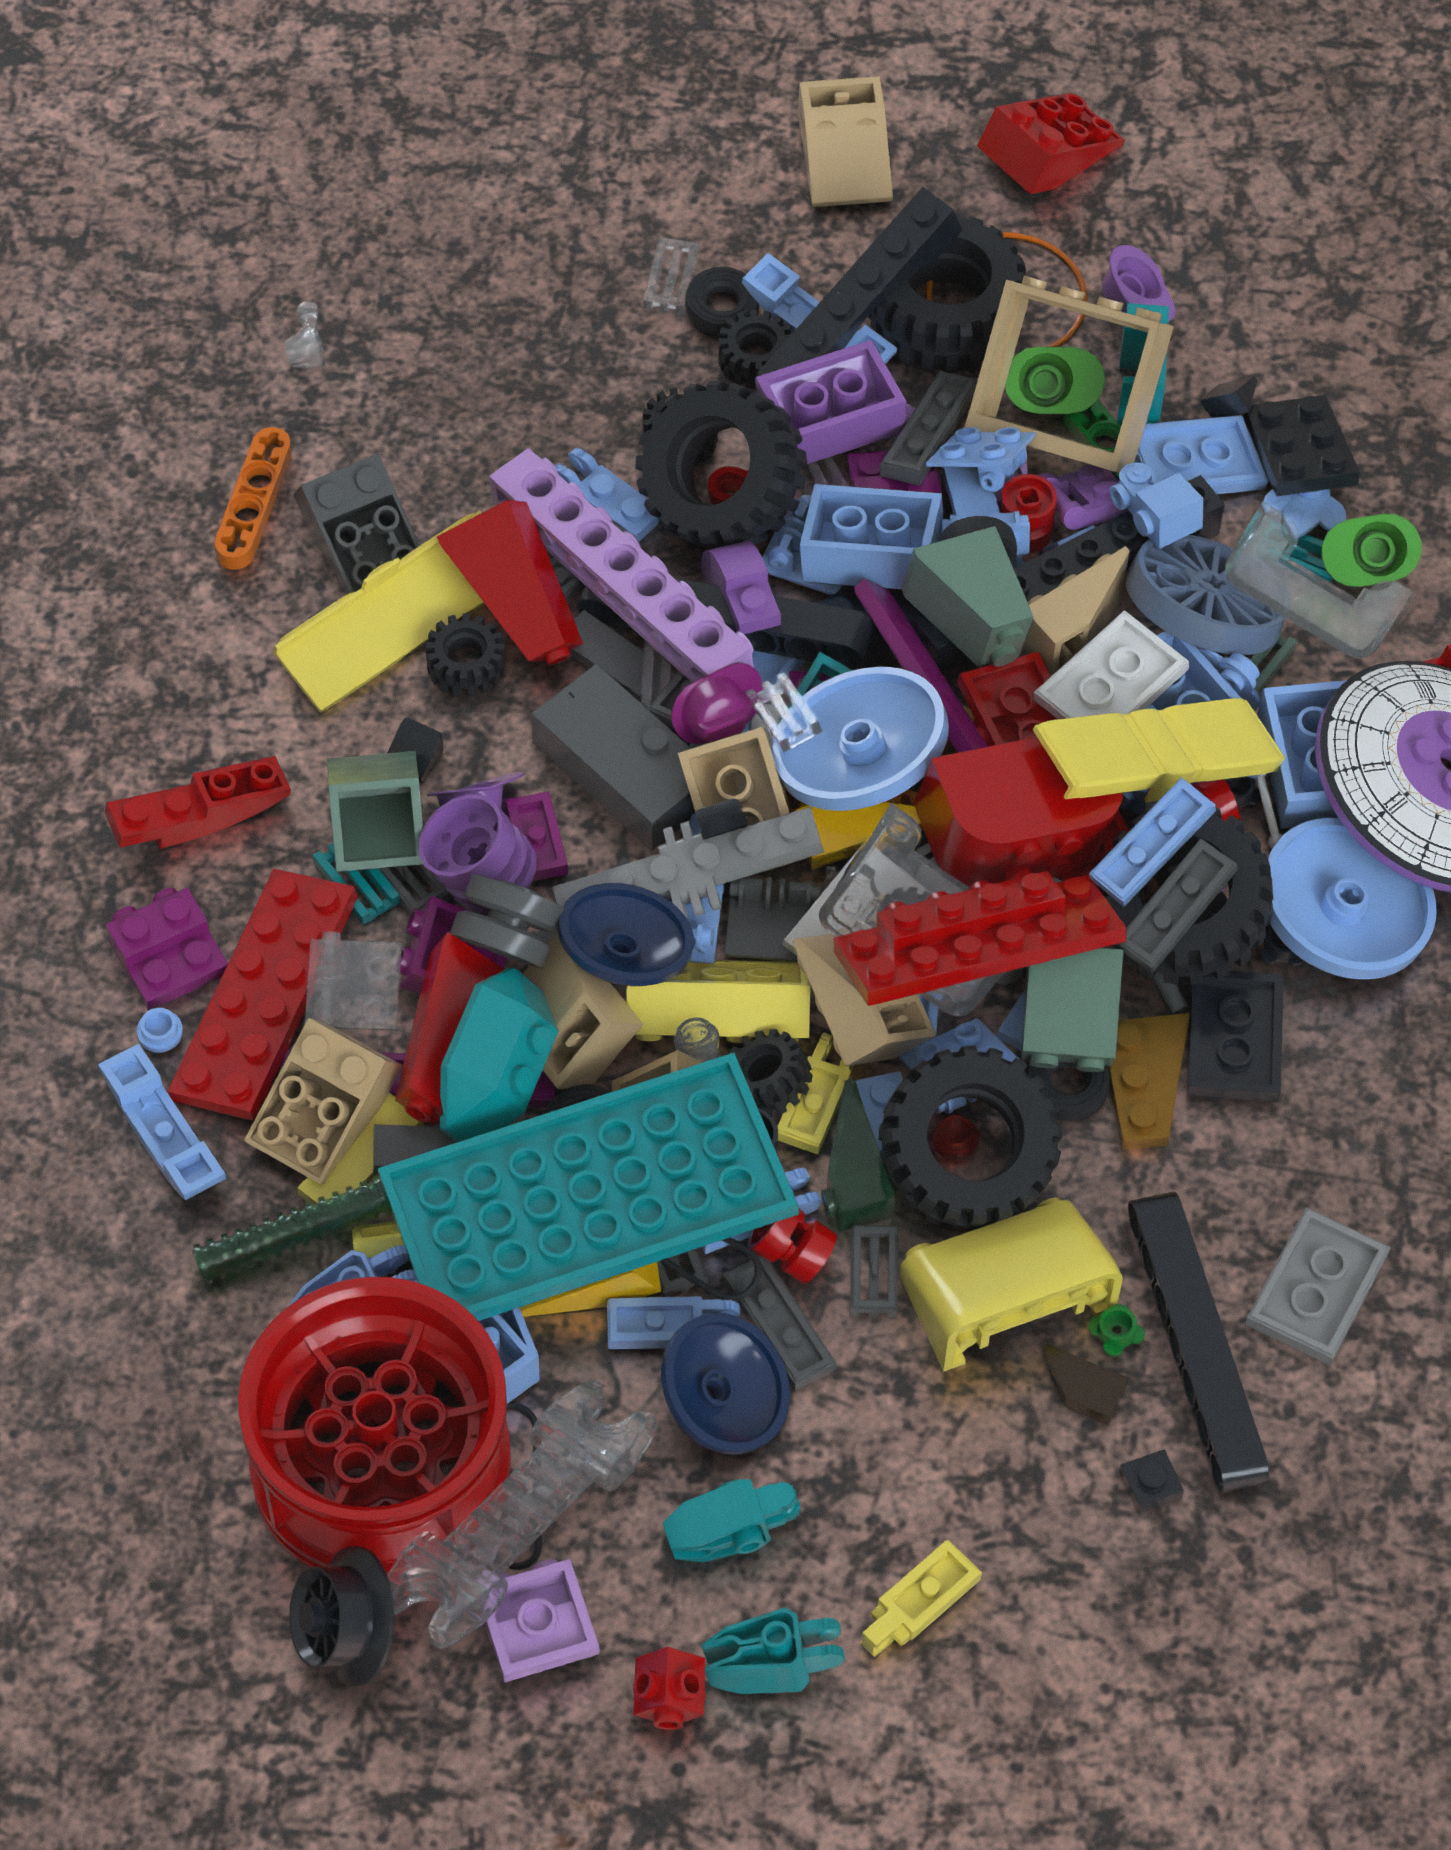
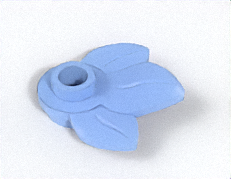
M1330 489L1277 497L1274 490H1271L1263 501L1262 512L1268 515H1283L1284 523L1294 539L1301 538L1318 525L1330 531L1336 524L1346 521V511L1340 502L1330 496Z
M1198 647L1200 652L1243 700L1248 701L1255 712L1261 700L1254 689L1257 685L1256 679L1260 675L1255 664L1239 653H1232L1229 658H1223L1214 651Z

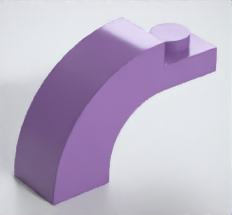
M746 540L703 552L701 571L705 582L719 586L737 631L747 634L781 625V613L768 583L767 567L758 549L751 541Z

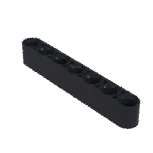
M674 578L678 582H686L703 605L714 607L722 616L725 624L735 633L738 632L718 585ZM583 586L577 602L579 613L585 610L604 624L633 629L587 586ZM774 596L781 613V625L744 634L751 642L754 651L812 662L815 661L819 652L847 668H856L863 664L875 624L868 615L856 610Z
M1175 1191L1130 1200L1128 1202V1216L1131 1229L1218 1491L1223 1494L1267 1484L1269 1482V1467L1265 1451L1180 1198Z

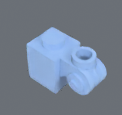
M1131 463L1121 469L1119 482L1109 489L1111 500L1116 508L1119 510L1127 508L1133 515V521L1138 532L1142 536H1148L1159 549L1203 528V497L1180 473L1152 485L1151 468L1143 463Z

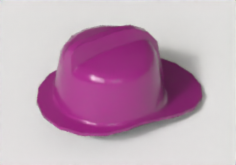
M737 662L727 665L684 687L676 697L671 710L672 725L677 735L686 742L700 745L740 734L745 729L746 724L753 719L759 710L763 699V681L759 672L749 664Z

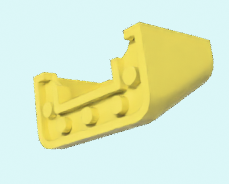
M1058 1197L1044 1200L1035 1209L933 1245L930 1243L918 1244L907 1251L906 1258L900 1266L899 1275L943 1372L964 1365L966 1359L963 1352L976 1342L979 1349L989 1346L990 1336L1066 1308L1072 1307L1075 1315L1084 1312L1085 1305H1088L1094 1317L1101 1316L1106 1309L1118 1304L1123 1280L1114 1258L1074 1204L1069 1200H1060Z

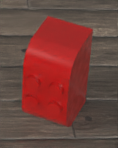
M1038 737L932 758L914 805L939 867L953 880L967 886H972L978 881H988L991 884L1011 880L1016 873L1023 870H1028L1032 873L1048 871L1051 877H1059L1067 874L1072 869L1087 864L1097 854L1121 805L1123 793L1065 799L1064 794L1069 786Z

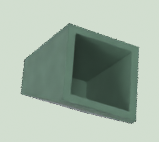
M996 526L914 548L901 589L904 597L979 668L990 664L997 667L1004 666L1020 656L1034 616Z
M408 751L328 758V788L336 872L423 864L419 856V838L423 830L416 752Z
M1099 948L1027 966L1021 1058L1031 1059L1030 1065L1041 1068L1058 1067V1061L1077 1063L1076 1069L1088 1072L1104 1071V1065L1113 1066L1116 1057L1123 950Z

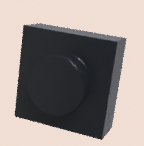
M1165 1449L1120 1465L1119 1474L1138 1514L1182 1499L1184 1489Z

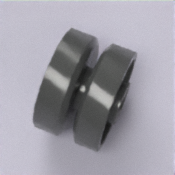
M471 874L464 896L470 904L488 911L487 916L471 911L457 912L450 933L458 939L526 965L544 969L551 946L545 939L527 930L528 927L545 932L558 931V922L564 907L520 885L505 880L497 881L481 875Z

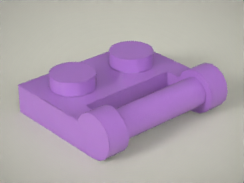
M1090 464L1081 467L1077 472L1058 477L1051 473L1039 475L1049 481L1056 490V510L1059 512L1061 522L1068 529L1077 530L1109 521L1129 511L1127 508L1123 510L1117 509L1112 502L1109 489L1111 486L1116 485L1119 480L1107 469ZM1071 495L1075 501H1071L1067 496Z

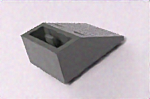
M378 453L302 484L294 494L311 535L347 594L361 589L363 580L378 566L388 561H393L396 558L401 560L420 546Z

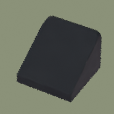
M1255 376L1218 384L1201 398L1200 403L1212 418L1250 412L1257 379Z
M405 717L399 725L387 753L415 751L419 782L422 783L444 751L443 735L431 727Z
M736 798L698 809L695 812L696 820L704 839L748 826L742 804Z

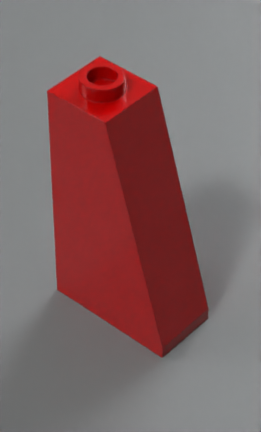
M506 500L437 536L440 546L528 661L546 662L548 666L555 665L569 659L572 656L570 650L583 644L527 502Z
M449 932L440 939L429 954L395 1101L404 1106L405 1111L412 1118L420 1122H429L433 1126L440 1120V1116L443 1115L440 1099L441 1064L473 989L477 983L504 970V968Z

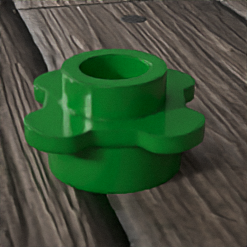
M1116 1304L1106 1309L1100 1317H1093L1088 1326L1090 1334L1098 1336L1104 1345L1103 1350L1105 1354L1111 1357L1120 1356L1125 1347L1132 1343L1140 1344L1145 1337V1330L1142 1326L1137 1325L1135 1315L1127 1306L1122 1304ZM1118 1327L1121 1329V1332L1116 1334L1112 1329Z

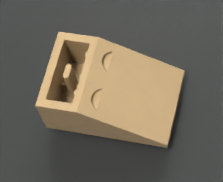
M880 76L800 82L798 117L812 207L893 201L885 106Z
M1125 546L1112 555L1105 554L1096 560L1089 569L1079 575L1072 574L1066 577L1057 588L1044 596L1037 595L1030 599L1028 605L1034 617L1020 655L1024 656L1039 652L1052 676L1110 623L1122 601L1130 550Z
M557 931L548 942L551 950L544 969L529 965L523 975L543 990L559 1031L543 1071L557 1089H568L582 1084L593 1085L641 1028L643 1023L610 982L591 975L574 962L564 950Z
M847 933L801 937L792 941L798 954V964L807 975L815 993L816 1006L825 1017L833 1035L835 1050L843 1058L846 1066L896 1059L936 1036L918 994L867 1006L834 954V937L847 935Z
M308 1018L244 1141L323 1185L378 1112L403 1065L325 1022Z

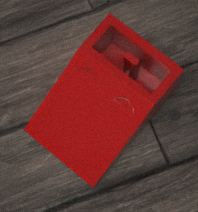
M1066 93L996 106L977 147L1029 194L1057 189L1122 146L1125 140L1114 131V127L1109 121L1098 117L1090 110L1082 97L1073 93Z

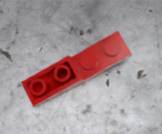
M276 756L193 773L191 784L106 802L105 815L120 848L156 840L159 849L206 836L244 821L288 797L291 793V788Z

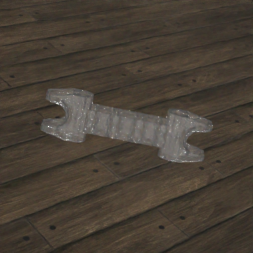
M595 1379L582 1383L554 1401L533 1426L530 1442L537 1449L444 1541L431 1532L426 1531L417 1536L401 1552L387 1575L393 1596L394 1615L401 1613L416 1602L431 1601L440 1604L428 1626L431 1636L430 1643L440 1650L453 1645L481 1627L500 1607L505 1598L508 1584L504 1578L500 1577L504 1571L593 1482L610 1492L618 1488L634 1472L638 1462L657 1432L655 1415L647 1410L633 1413L630 1417L619 1423L606 1424L597 1421L596 1418L600 1415L606 1399L603 1392L605 1385Z

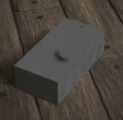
M595 664L531 713L532 742L651 851L666 840L663 832L664 828L672 826L675 833L681 828L680 823L691 821V815L695 814V809L678 756L679 752L691 748L599 665Z

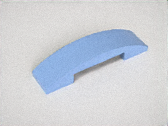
M769 253L742 279V284L765 311L771 312L773 319L777 315L783 318V326L788 324L791 328V334L820 303L798 286L800 280L798 274ZM866 324L856 331L845 347L872 340L885 364L896 354L898 349Z
M140 1044L98 1064L108 1087L141 1143L168 1182L184 1200L226 1179L225 1172L205 1142L198 1140L163 1087L160 1074Z

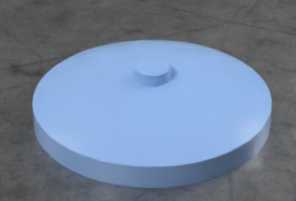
M892 667L857 669L824 681L798 699L783 716L777 727L772 743V754L783 786L799 801L825 810L846 811L862 809L880 804L900 795L925 776L931 759L941 756L945 748L949 732L948 716L937 690L923 677L907 670Z
M1339 818L1314 819L1293 827L1277 841L1268 855L1273 885L1271 926L1291 951L1314 967L1333 975L1351 979L1382 978L1406 968L1418 957L1429 941L1436 922V900L1433 888L1412 881L1381 863L1350 834Z

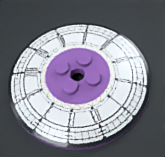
M1392 661L1371 666L1344 682L1330 698L1322 712L1315 742L1316 763L1320 781L1334 812L1342 824L1371 855L1393 871L1427 887L1451 892V771L1442 764L1440 759L1444 758L1451 762V669L1420 661Z

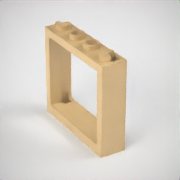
M1024 276L1022 284L1006 280L965 428L976 427L980 429V432H995L1006 427L1019 428L1020 432H1035L1036 436L1027 446L1120 473L1124 466L1135 462L1174 326L1160 323L1162 314L1137 307L1135 315L1121 312L1124 303L1103 297L1098 298L1097 305L1083 301L1085 292L1061 286L1059 294L1046 291L1047 282ZM1029 299L1148 332L1114 452L996 417Z

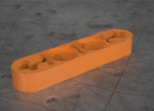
M277 427L264 428L257 432L252 440L215 537L216 558L218 563L227 569L238 570L245 568L254 559L291 460V441L289 435L283 429ZM272 445H278L279 447H275L271 453V462L266 461L265 450H269ZM257 475H265L271 479L268 485L261 488L253 487L248 483L252 477ZM245 508H252L259 513L256 518L250 521H242L236 517V514ZM236 534H239L241 547H237L234 552H229L227 549L234 547L237 539Z

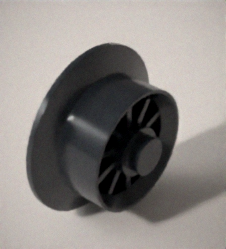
M363 1546L345 1547L332 1558L328 1566L306 1569L299 1576L290 1601L289 1622L291 1637L301 1660L313 1668L330 1667L334 1675L341 1682L349 1686L367 1685L379 1675L388 1658L394 1631V1604L388 1576L377 1556Z

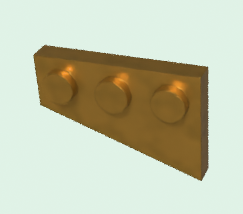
M1190 1013L1118 1020L1116 1057L1113 1066H1108L1110 1074L1109 1086L1122 1150L1167 1146Z

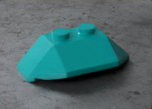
M508 967L502 970L501 973L493 975L475 985L441 1064L440 1099L443 1115L440 1116V1130L456 1142L506 1127L525 1113L559 1032L543 990L516 968Z

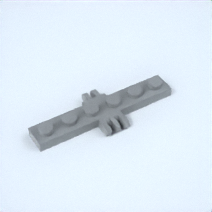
M811 807L705 840L702 833L693 835L690 822L687 821L680 823L684 837L682 839L676 840L672 826L663 829L666 844L658 846L660 854L553 886L556 903L564 906L565 902L573 894L592 885L603 883L635 885L653 891L667 900H672L673 904L687 918V910L684 904L691 902L695 915H702L705 912L701 899L708 897L713 911L722 908L717 885L824 853Z

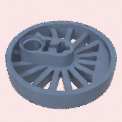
M1188 535L1161 549L1149 539L1141 546L1126 575L1128 594L1137 608L1148 619L1166 632L1187 643L1218 653L1251 655L1268 650L1278 640L1289 609V602L1284 589L1276 578L1263 566L1227 545L1203 537Z

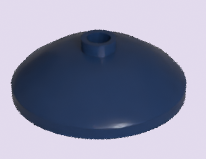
M623 883L596 884L576 892L563 906L564 910L558 922V935L564 950L581 968L601 980L632 987L655 985L677 976L690 961L694 948V935L690 923L673 903L653 891Z
M709 1313L698 1316L682 1325L669 1340L661 1364L662 1389L670 1412L687 1435L710 1450L734 1455L756 1450L775 1437L787 1417L790 1403V1386L787 1371L779 1352L761 1330L750 1322L734 1315ZM707 1388L711 1391L712 1397L709 1395Z

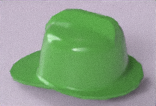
M1076 347L1027 348L1013 357L1005 390L1012 403L1023 411L1035 414H1073L1083 412L1093 406L1103 393L1105 385L1104 369L1097 357L1085 349Z
M1378 514L1353 518L1336 524L1326 534L1322 543V561L1330 576L1347 587H1363L1388 583L1406 577L1416 568L1421 557L1422 541L1417 529L1411 522L1399 515Z

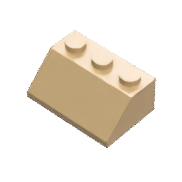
M764 727L678 753L695 812L698 809L736 798L742 804L748 826L792 813L784 786L776 769L770 739Z

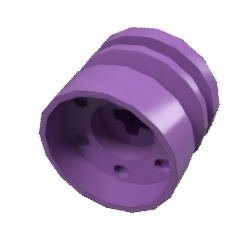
M468 794L454 798L442 805L425 823L419 838V856L425 868L445 886L446 890L454 896L460 905L474 913L487 914L488 911L470 904L464 896L471 874L481 875L497 881L505 880L529 888L536 872L537 854L531 842L511 823L500 807L485 796Z

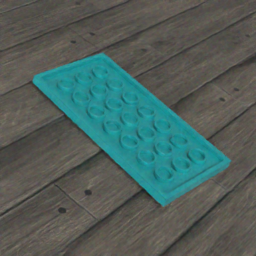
M734 1052L378 1168L382 1186L417 1282L451 1297L466 1308L478 1321L799 1215L798 1203Z

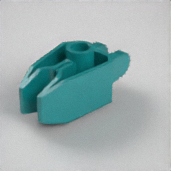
M739 1479L723 1483L717 1489L683 1502L663 1522L674 1558L705 1563L734 1554H748L760 1549L771 1541L769 1529L784 1525L787 1521L796 1520V1516L800 1515L799 1511L801 1508L796 1496V1490H794L793 1485H789V1482L784 1483V1481L781 1483L777 1481L775 1485L771 1483L754 1489L751 1479Z
M784 1607L726 1626L702 1645L707 1664H710L705 1666L709 1684L715 1688L737 1694L801 1692L810 1682L809 1673L827 1670L828 1668L833 1669L842 1665V1662H845L842 1646L826 1644L825 1646L805 1648V1646L821 1644L825 1641H834L835 1638L841 1635L840 1622L829 1617L799 1622L797 1614Z

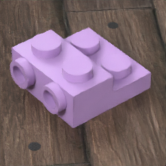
M554 1559L544 1560L532 1566L530 1571L513 1576L508 1573L497 1574L485 1580L483 1585L476 1586L477 1604L490 1644L493 1645L504 1683L599 1654V1644L570 1559L560 1562Z

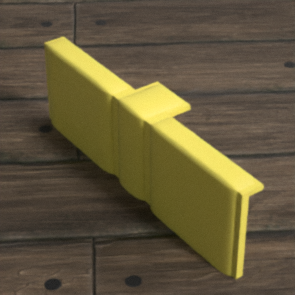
M480 510L461 518L408 553L401 560L396 558L393 561H388L378 566L363 580L361 589L343 596L287 633L274 646L273 654L320 713L389 669L409 653L426 644L429 632L431 630L436 632V624L442 620L447 626L448 616L455 615L457 621L463 619V613L471 614L485 604L440 546L437 539L438 535L481 514Z
M1242 698L1175 705L1164 710L1141 709L1123 715L1121 713H1108L1051 720L1035 725L1033 728L1034 733L1069 786L1064 794L1065 799L1087 798L1150 788L1144 800L1145 802L1159 801L1181 777L1190 784L1193 782L1276 772L1285 759V756L1248 701Z

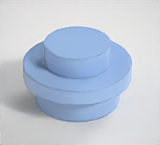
M154 1008L147 1011L137 1025V1037L140 1044L151 1052L161 1053L169 1051L179 1044L183 1036V1027L179 1017L165 1008Z

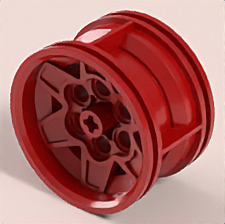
M392 1277L355 1278L324 1286L293 1302L265 1328L249 1353L240 1380L238 1395L239 1420L244 1445L249 1457V1471L259 1512L269 1531L289 1554L309 1568L324 1567L329 1565L332 1558L341 1549L348 1546H363L377 1556L386 1571L390 1585L414 1581L448 1567L463 1557L484 1537L502 1508L510 1481L511 1451L506 1421V1384L502 1362L494 1343L481 1323L466 1308L446 1294L410 1280ZM385 1362L378 1367L372 1378H366L362 1371L353 1367L365 1363ZM438 1381L453 1394L461 1407L444 1406L438 1398L434 1397ZM396 1385L407 1388L406 1391L397 1395L385 1392L391 1386ZM345 1392H355L358 1394L351 1401H342L337 1398ZM306 1399L313 1413L309 1415L305 1425L290 1430L298 1408ZM422 1420L436 1422L435 1426L427 1430L415 1427V1424ZM326 1433L339 1435L335 1441L329 1443L317 1440L322 1434ZM403 1461H411L417 1464L410 1471L403 1472L395 1468ZM456 1463L450 1473L444 1477L440 1469L441 1466ZM354 1468L368 1470L367 1474L360 1478H351L346 1475L348 1471ZM308 1483H325L323 1494L317 1492Z

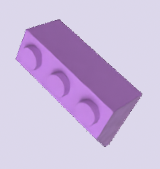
M872 340L763 374L755 379L758 393L774 401L776 406L783 408L792 418L790 425L799 429L803 441L797 445V448L806 451L807 464L898 435L904 428L906 400Z

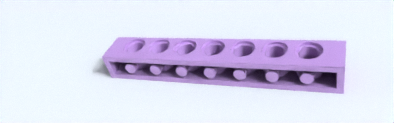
M527 448L489 476L494 503L498 505L506 500L527 502L545 549L691 682L737 662L749 664L754 668L752 658L754 649L749 639L739 631L736 633L732 631L714 607L703 605L686 582H678L674 579L658 557H650L645 553L637 539L630 532H622L616 527L609 514L602 507L598 506L595 508L588 502L578 485L574 482L568 484L559 476L557 469L550 460L539 458L532 450Z

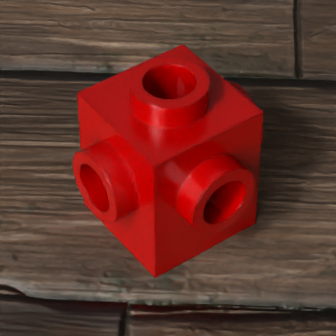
M668 1646L635 1658L633 1715L651 1720L654 1727L665 1730L682 1728L683 1722L704 1716L705 1658Z

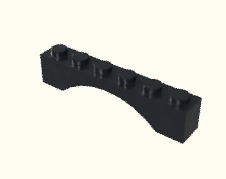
M922 187L758 371V376L844 349L858 328L890 292L918 270L935 262L963 231L954 210Z

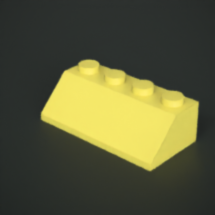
M715 960L714 964L689 962L681 973L668 981L649 986H627L626 1003L643 1023L635 1034V1038L641 1041H658L663 1038V1035H677L687 1042L707 1041L708 1036H725L729 1042L742 1043L741 1040L747 1036L750 1041H753L754 1037H756L755 1032L761 1030L768 1037L770 1029H777L780 1035L783 1031L789 1033L797 1043L799 1038H809L811 984L798 962Z

